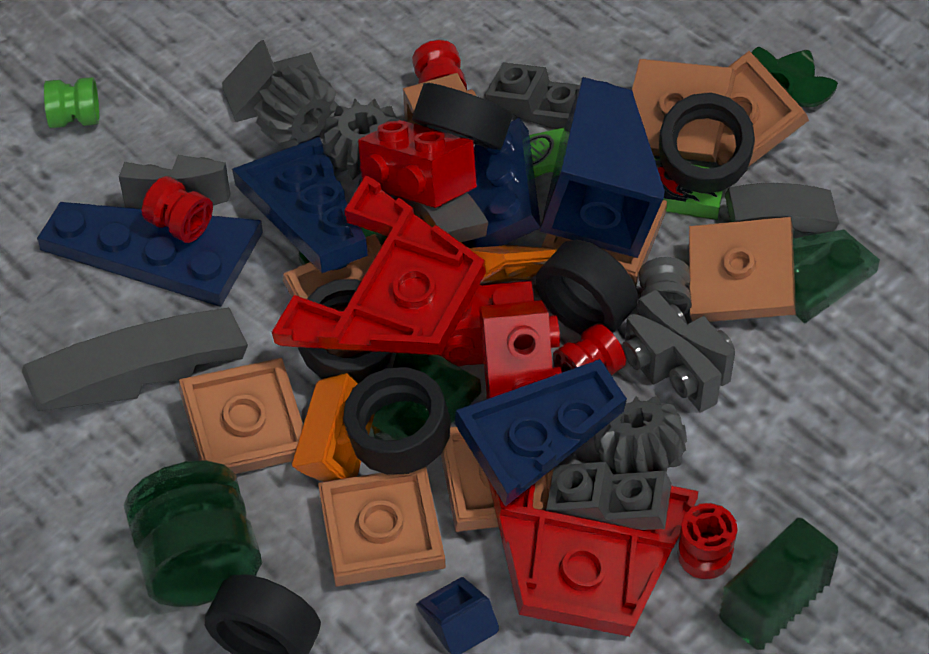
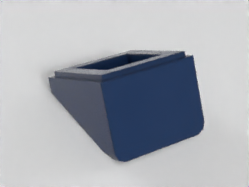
M460 577L416 603L418 611L450 654H462L499 631V625L490 599L464 577Z

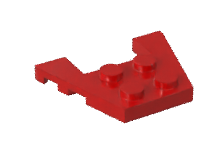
M365 176L344 210L347 223L388 237L344 311L293 295L272 330L274 343L287 347L441 355L486 274L485 260L439 226L431 227L414 214L413 207L401 198L393 199L382 191L379 182Z
M488 479L518 614L630 637L680 536L683 517L690 508L694 507L698 499V491L671 486L665 529L639 530L533 508L535 483L505 507Z

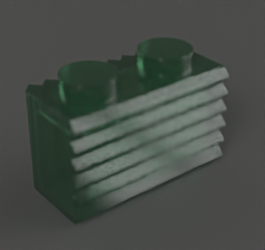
M797 517L723 587L725 591L722 593L723 597L721 600L723 602L720 604L722 608L719 609L721 612L718 615L719 618L754 649L764 650L766 643H772L773 636H779L780 629L787 628L788 621H794L795 614H801L802 608L808 607L810 600H816L817 593H823L824 586H830L838 556V545L805 519Z

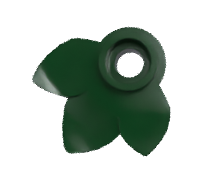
M756 47L751 52L800 107L821 105L828 101L837 89V81L827 77L815 76V65L810 50L792 53L776 59L771 53L761 47Z

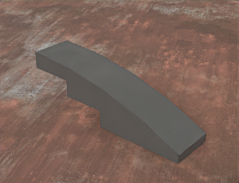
M228 307L147 322L76 343L24 364L22 374L38 411L138 398L144 384L175 381L191 377L195 365L243 359L248 344Z

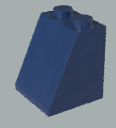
M582 77L560 140L540 232L570 240L589 242L602 249L638 258L663 201L665 190L633 91L608 82Z

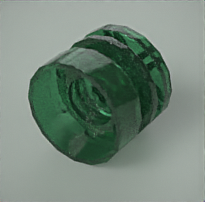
M208 460L185 461L161 468L146 476L129 491L123 506L134 546L138 549L137 556L150 598L159 604L173 607L200 606L212 602L222 582L231 575L248 574L256 576L262 565L260 550L251 521L246 518L243 496L240 494L236 474L226 465Z

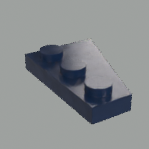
M519 117L510 122L501 150H494L479 145L474 146L477 187L467 193L486 217L488 228L485 237L462 242L469 248L502 246L541 227L529 130Z
M601 359L458 409L456 410L454 424L506 507L622 414L627 398Z

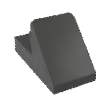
M264 40L258 42L222 82V88L235 122L258 116L254 107L263 99L260 90L267 89L271 85L272 76H282L287 66L296 69L301 65H305L320 74L312 53L273 62Z

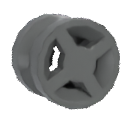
M672 257L654 258L643 264L639 270L640 286L644 289L640 298L657 290L669 305H676L683 315L688 313L692 306L691 292L687 288L690 283L689 266L684 261Z

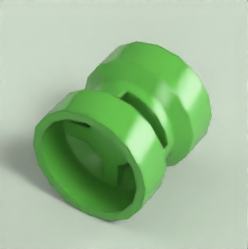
M94 77L79 78L74 86L65 84L62 80L45 81L44 103L49 128L65 127L69 122H74L75 119L83 126L99 124V99Z

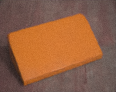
M519 245L469 248L485 260L486 274L480 284L528 280L535 276L539 269L557 251V249Z
M347 373L324 378L316 383L292 462L293 468L322 482L357 477L362 462L356 457L343 421L345 402L353 388L358 384ZM374 414L371 416L369 422L366 425L368 435L370 433Z

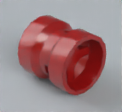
M435 40L429 41L415 50L412 56V63L415 74L419 78L418 84L458 73L467 90L465 76L460 69L461 60L459 52L454 44L449 41Z
M164 176L153 183L147 191L141 209L142 217L156 227L163 228L167 226L172 236L185 243H190L200 237L207 228L212 217L213 202L210 198L199 192H187L181 182L170 176Z
M595 324L581 334L580 341L577 343L567 342L553 352L552 357L554 366L561 367L562 373L601 359L611 376L626 366V357L620 342L602 324Z
M713 503L699 504L690 508L683 517L677 554L679 563L684 571L693 577L714 579L723 575L730 568L738 529L736 519L723 506Z

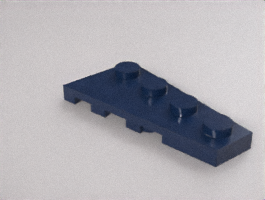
M320 137L232 169L235 186L322 274L330 270L342 269L349 263L368 256L366 238L361 227L347 223L344 210L348 204L345 200L344 189L340 181H337L335 178L333 165L329 157H326L324 154L323 143Z
M60 202L37 237L41 251L221 307L259 241L263 229L261 220L212 216L202 235L193 242L185 243L172 236L167 226L163 228L156 227L142 217L141 209Z

